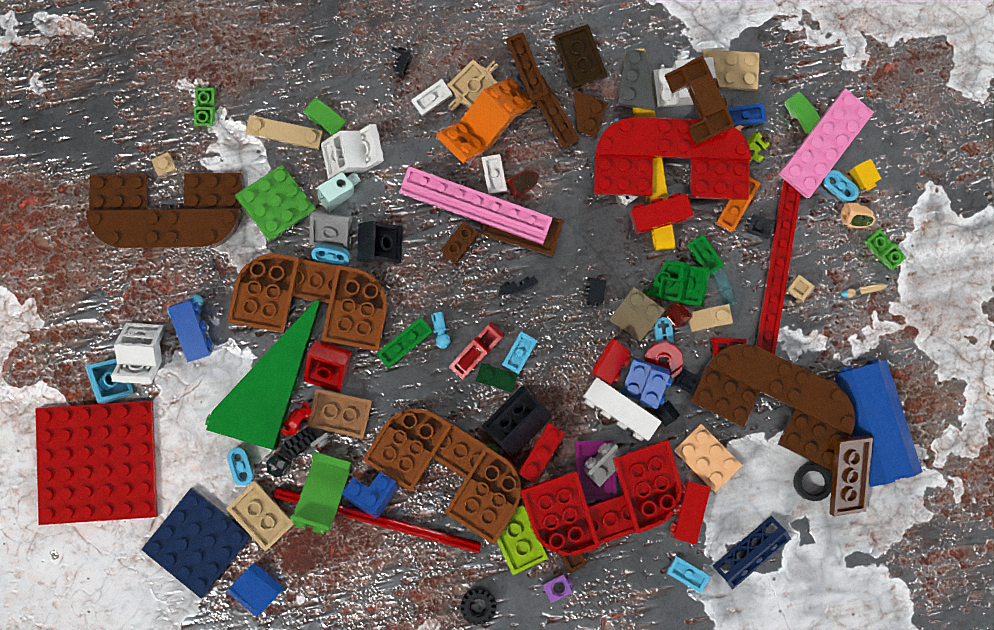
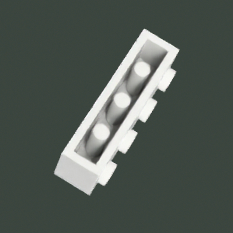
M597 377L583 395V398L586 399L584 403L593 409L595 406L601 409L600 414L609 420L611 417L617 420L616 425L625 431L627 428L634 432L632 436L641 442L643 440L649 441L662 422Z

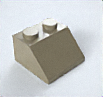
M633 287L609 320L640 342L665 309Z

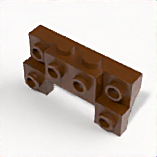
M703 56L695 58L676 70L665 74L664 77L672 93L687 88L701 121L688 127L695 145L733 129L735 124L726 107V98L720 94L719 83L716 78H713Z

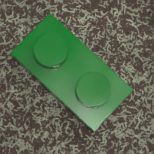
M703 234L686 245L701 267L711 269L710 275L724 266V263Z

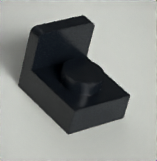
M393 47L391 50L393 56L399 58L396 59L393 70L396 77L403 80L412 60L408 50L402 47L398 49Z
M683 368L673 384L692 397L700 377Z

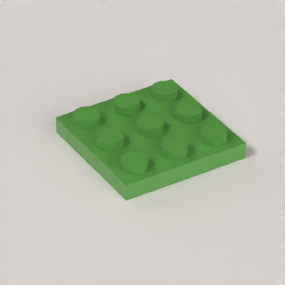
M283 165L235 194V198L268 242L308 217L311 211H316L314 205Z

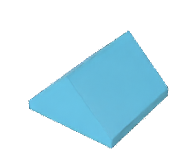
M116 359L85 366L97 403L108 404L134 393L131 383L112 382L111 374L117 365Z

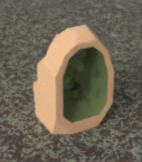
M846 203L841 210L842 222L849 227H869L876 220L873 211L858 203Z

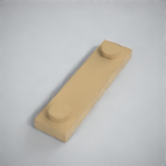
M249 115L245 131L246 135L320 150L324 133L323 130Z

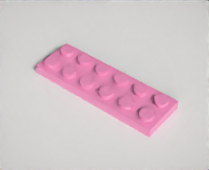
M843 89L778 175L805 198H810L874 112L849 90Z

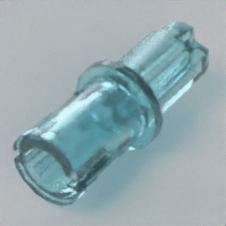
M721 269L714 272V277L720 289L718 292H721L725 304H729V306L738 304L732 290L733 285H730L725 270Z

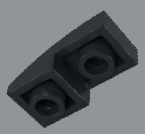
M527 276L519 282V287L514 281L511 283L507 281L499 287L498 295L500 297H508L523 293L538 285V281L534 276L531 278Z

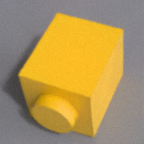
M871 159L849 170L859 191L864 188L868 191L876 187V182L882 179Z

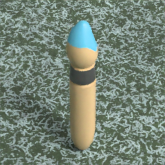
M877 283L855 289L850 288L842 292L841 296L851 298L855 295L883 290L887 285Z

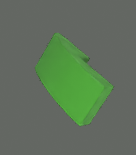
M195 88L194 126H214L216 88Z
M796 92L784 102L791 117L798 119L805 133H810L821 119L814 107L800 92Z
M314 98L303 110V113L316 125L322 126L332 136L346 123L342 117L317 98Z
M876 229L863 240L875 256L890 270L896 268L906 259L895 243H891L881 229Z

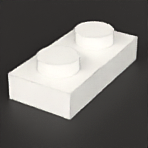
M441 79L413 98L411 102L423 117L451 98L453 94Z
M500 154L482 157L488 195L507 192Z

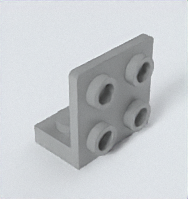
M614 443L602 444L597 450L599 453L594 458L590 457L583 464L585 467L582 470L599 487L616 471L612 458L622 455L617 450L618 446Z

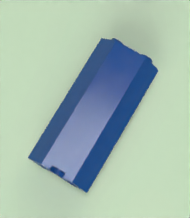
M878 358L867 361L868 365L853 369L852 366L841 368V373L835 374L838 387L848 396L854 409V437L866 435L873 437L869 477L870 487L893 483L895 480L910 478L923 472L887 360L879 362Z

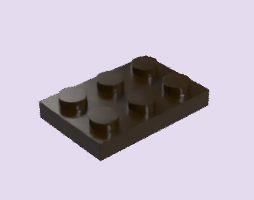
M588 24L553 36V41L572 90L607 78L605 67Z

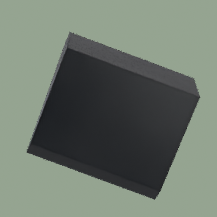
M669 400L653 411L665 427L680 416Z

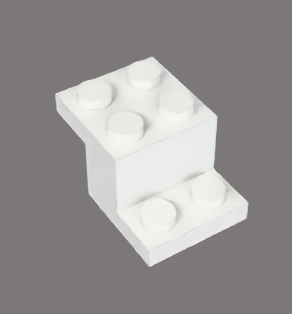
M713 57L704 58L713 78H716ZM693 59L677 60L672 68L653 70L657 108L693 105L687 88L672 93L664 77L665 74L676 70Z
M369 124L360 131H339L321 143L328 179L341 172L364 173L384 161L376 124Z
M126 323L114 344L117 365L111 374L112 382L152 383L162 362L160 340L165 332L164 325Z

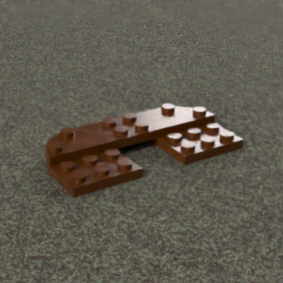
M184 173V209L148 210L149 175L147 174L90 175L89 211H86L88 224L97 238L114 248L122 250L215 248L227 242L226 240L233 233L235 234L240 225L242 206L235 198V194L242 191L243 174Z
M750 344L729 346L717 352L709 360L689 402L740 427L745 426L760 392L794 409L777 445L833 471L835 440L848 438L849 435H852L855 422L851 401L841 388L785 359Z

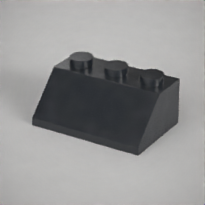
M521 386L481 427L513 457L553 415L529 391Z

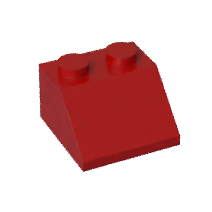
M612 338L589 374L599 378L608 385H611L612 382L616 384L621 376L618 373L622 366L626 367L631 359L629 357L630 351Z
M315 339L307 354L303 381L340 393L350 364L352 351Z

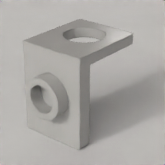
M322 430L321 435L316 436L318 439L310 445L312 447L319 446V448L329 443L328 439L332 437L331 433Z

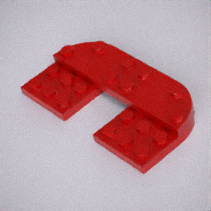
M625 118L609 126L599 139L595 154L594 195L651 197L654 157L691 159L690 198L748 200L750 148L745 137L735 127L716 135L713 139L695 145L688 127L701 121V119Z
M666 439L613 457L612 460L622 494L588 506L577 471L520 489L530 528L534 536L545 548L557 554L569 556L600 547V544L634 532L638 534L666 522L673 515V510L677 502H680L682 493L681 480L669 440Z

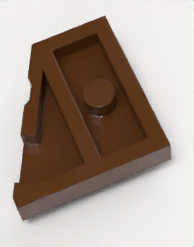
M574 90L573 98L577 133L595 139L608 102Z

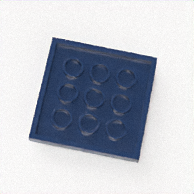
M192 487L141 550L202 599L251 536L244 528Z

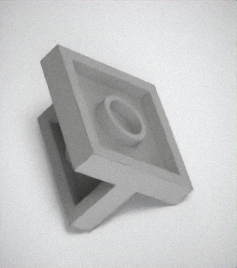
M317 210L316 212L311 211L310 245L323 243L343 247L348 250L353 217Z

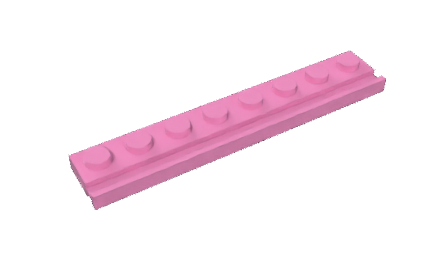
M409 166L399 193L542 245L552 221V217Z

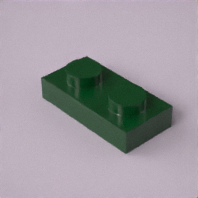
M481 363L476 382L512 393L518 374Z

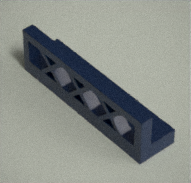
M770 516L715 563L713 568L733 590L788 543L791 538L787 530ZM772 523L778 528L773 533H766V528ZM754 538H761V543L758 546H751V541ZM739 551H747L743 559H736ZM725 563H732L731 569L726 574L720 569Z

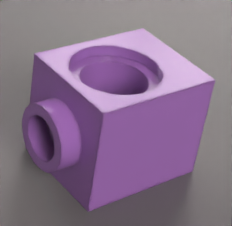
M563 572L542 582L551 603L572 593L570 588L573 587L569 576L565 577ZM556 582L564 584L562 591L557 592L553 589Z

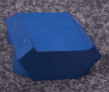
M253 563L226 592L257 618L284 588L280 586L277 580L272 579L266 574V570L262 566H257Z

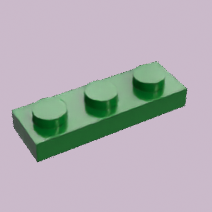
M420 317L376 354L390 368L431 335L433 331Z

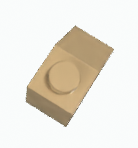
M729 304L687 313L691 332L727 326L733 323Z

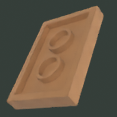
M315 389L311 406L312 412L309 415L307 427L364 439L373 401Z

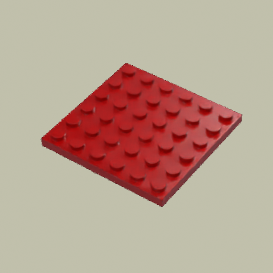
M153 401L35 408L39 525L157 517Z

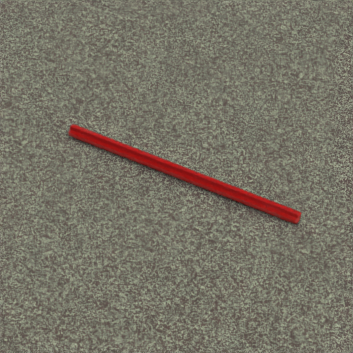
M278 487L274 497L298 504L301 493ZM339 504L336 512L337 515L471 552L479 553L480 542L382 515L376 520L363 510Z

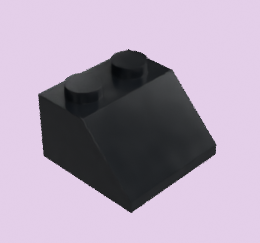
M377 221L358 223L357 261L378 264H401L402 226Z

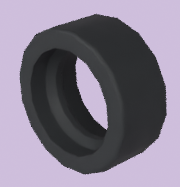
M806 464L795 473L793 479L794 488L803 499L821 501L831 493L832 475L829 470L818 464ZM809 471L819 472L824 478V488L817 494L808 493L802 486L803 476Z

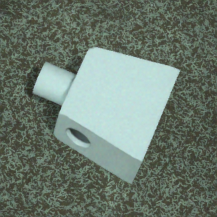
M341 172L317 187L318 199L330 213L354 194V186L361 182L360 178L355 172L348 177Z

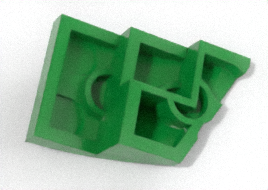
M667 260L661 272L655 276L654 282L648 290L644 291V294L653 298L703 307L711 269Z

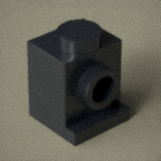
M753 213L752 217L748 216L745 227L748 228L747 233L769 240L776 220ZM762 222L763 228L758 229L756 223Z
M587 277L586 283L589 286L585 287L584 297L587 298V306L598 307V304H603L607 280Z

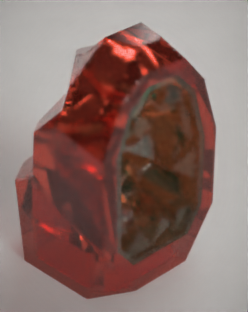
M524 170L505 181L511 194L514 197H518L531 190L537 184L539 176L531 170Z

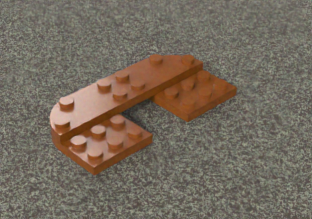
M265 254L256 257L255 260L246 264L238 274L228 313V323L285 333L292 297L312 301L318 300L329 304L322 341L379 352L385 319L388 313V302L382 286L369 273L356 268L335 266L293 256Z
M409 409L392 416L382 427L362 461L412 492L434 458L465 478L444 513L494 545L517 509L521 499V479L512 462L430 410Z

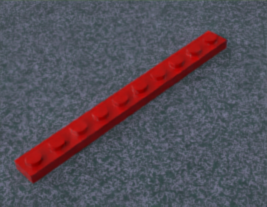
M782 179L755 345L774 355L801 193L784 179Z

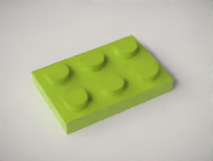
M524 505L518 506L497 540L512 575L548 559L542 544L531 531Z

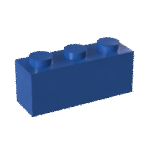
M191 298L170 305L168 311L187 363L210 356L214 346L211 338H208L205 332L207 331L205 321L200 318L199 313H201L198 302Z

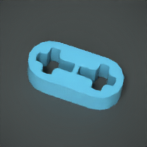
M666 317L659 318L654 324L655 343L661 342L663 337L669 342L674 343L672 323ZM661 321L668 325L665 328V334H662V328H658Z

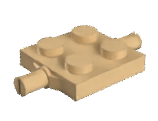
M472 60L447 84L449 90L456 97L448 105L450 109L454 111L461 103L470 108L483 89L498 83L491 75L499 67L498 64L492 61L485 68L480 66L475 60Z

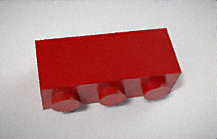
M681 193L672 194L670 199L666 200L662 198L652 200V204L644 206V203L634 205L633 209L629 212L636 235L690 220L694 216L688 195H681Z
M547 423L518 474L535 484L565 433Z
M685 480V483L681 484V498L674 509L676 518L675 522H671L669 533H672L671 537L697 545L711 487Z

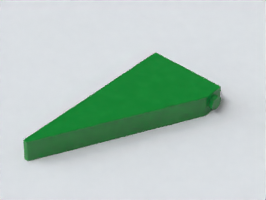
M315 300L214 408L211 414L207 416L205 422L207 431L271 450H277L282 434L280 429L284 427L283 424L288 415L322 306L320 301Z

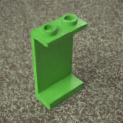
M313 452L311 457L312 464L294 516L291 515L290 520L294 522L293 526L305 529V526L313 528V532L324 535V532L330 533L342 497L341 493L345 489L352 465L351 462Z

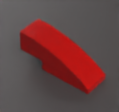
M492 322L489 323L449 367L463 380L501 341L505 334Z

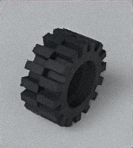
M306 427L282 444L280 448L286 457L291 460L311 446L310 444L318 438L310 427Z
M484 588L470 589L462 598L460 605L461 614L470 624L473 623L475 626H478V624L485 625L486 622L488 623L493 618L496 611L494 596ZM475 599H481L486 604V609L481 614H476L471 610L470 605Z

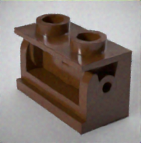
M463 221L440 250L441 255L456 266L478 239L479 232Z

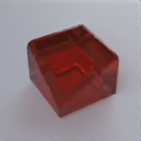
M682 303L671 304L664 312L665 317L674 327L685 326L693 317Z

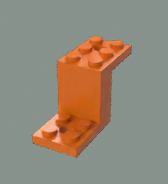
M507 78L483 89L461 120L441 130L436 137L462 163H465L489 150L513 119L532 109L536 103H531L528 94L519 87L515 80Z

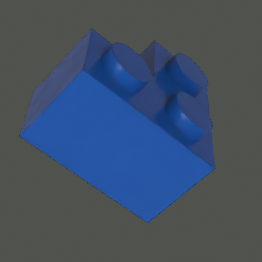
M379 472L369 488L355 478H352L341 494L346 500L377 520L399 489V486L394 480Z

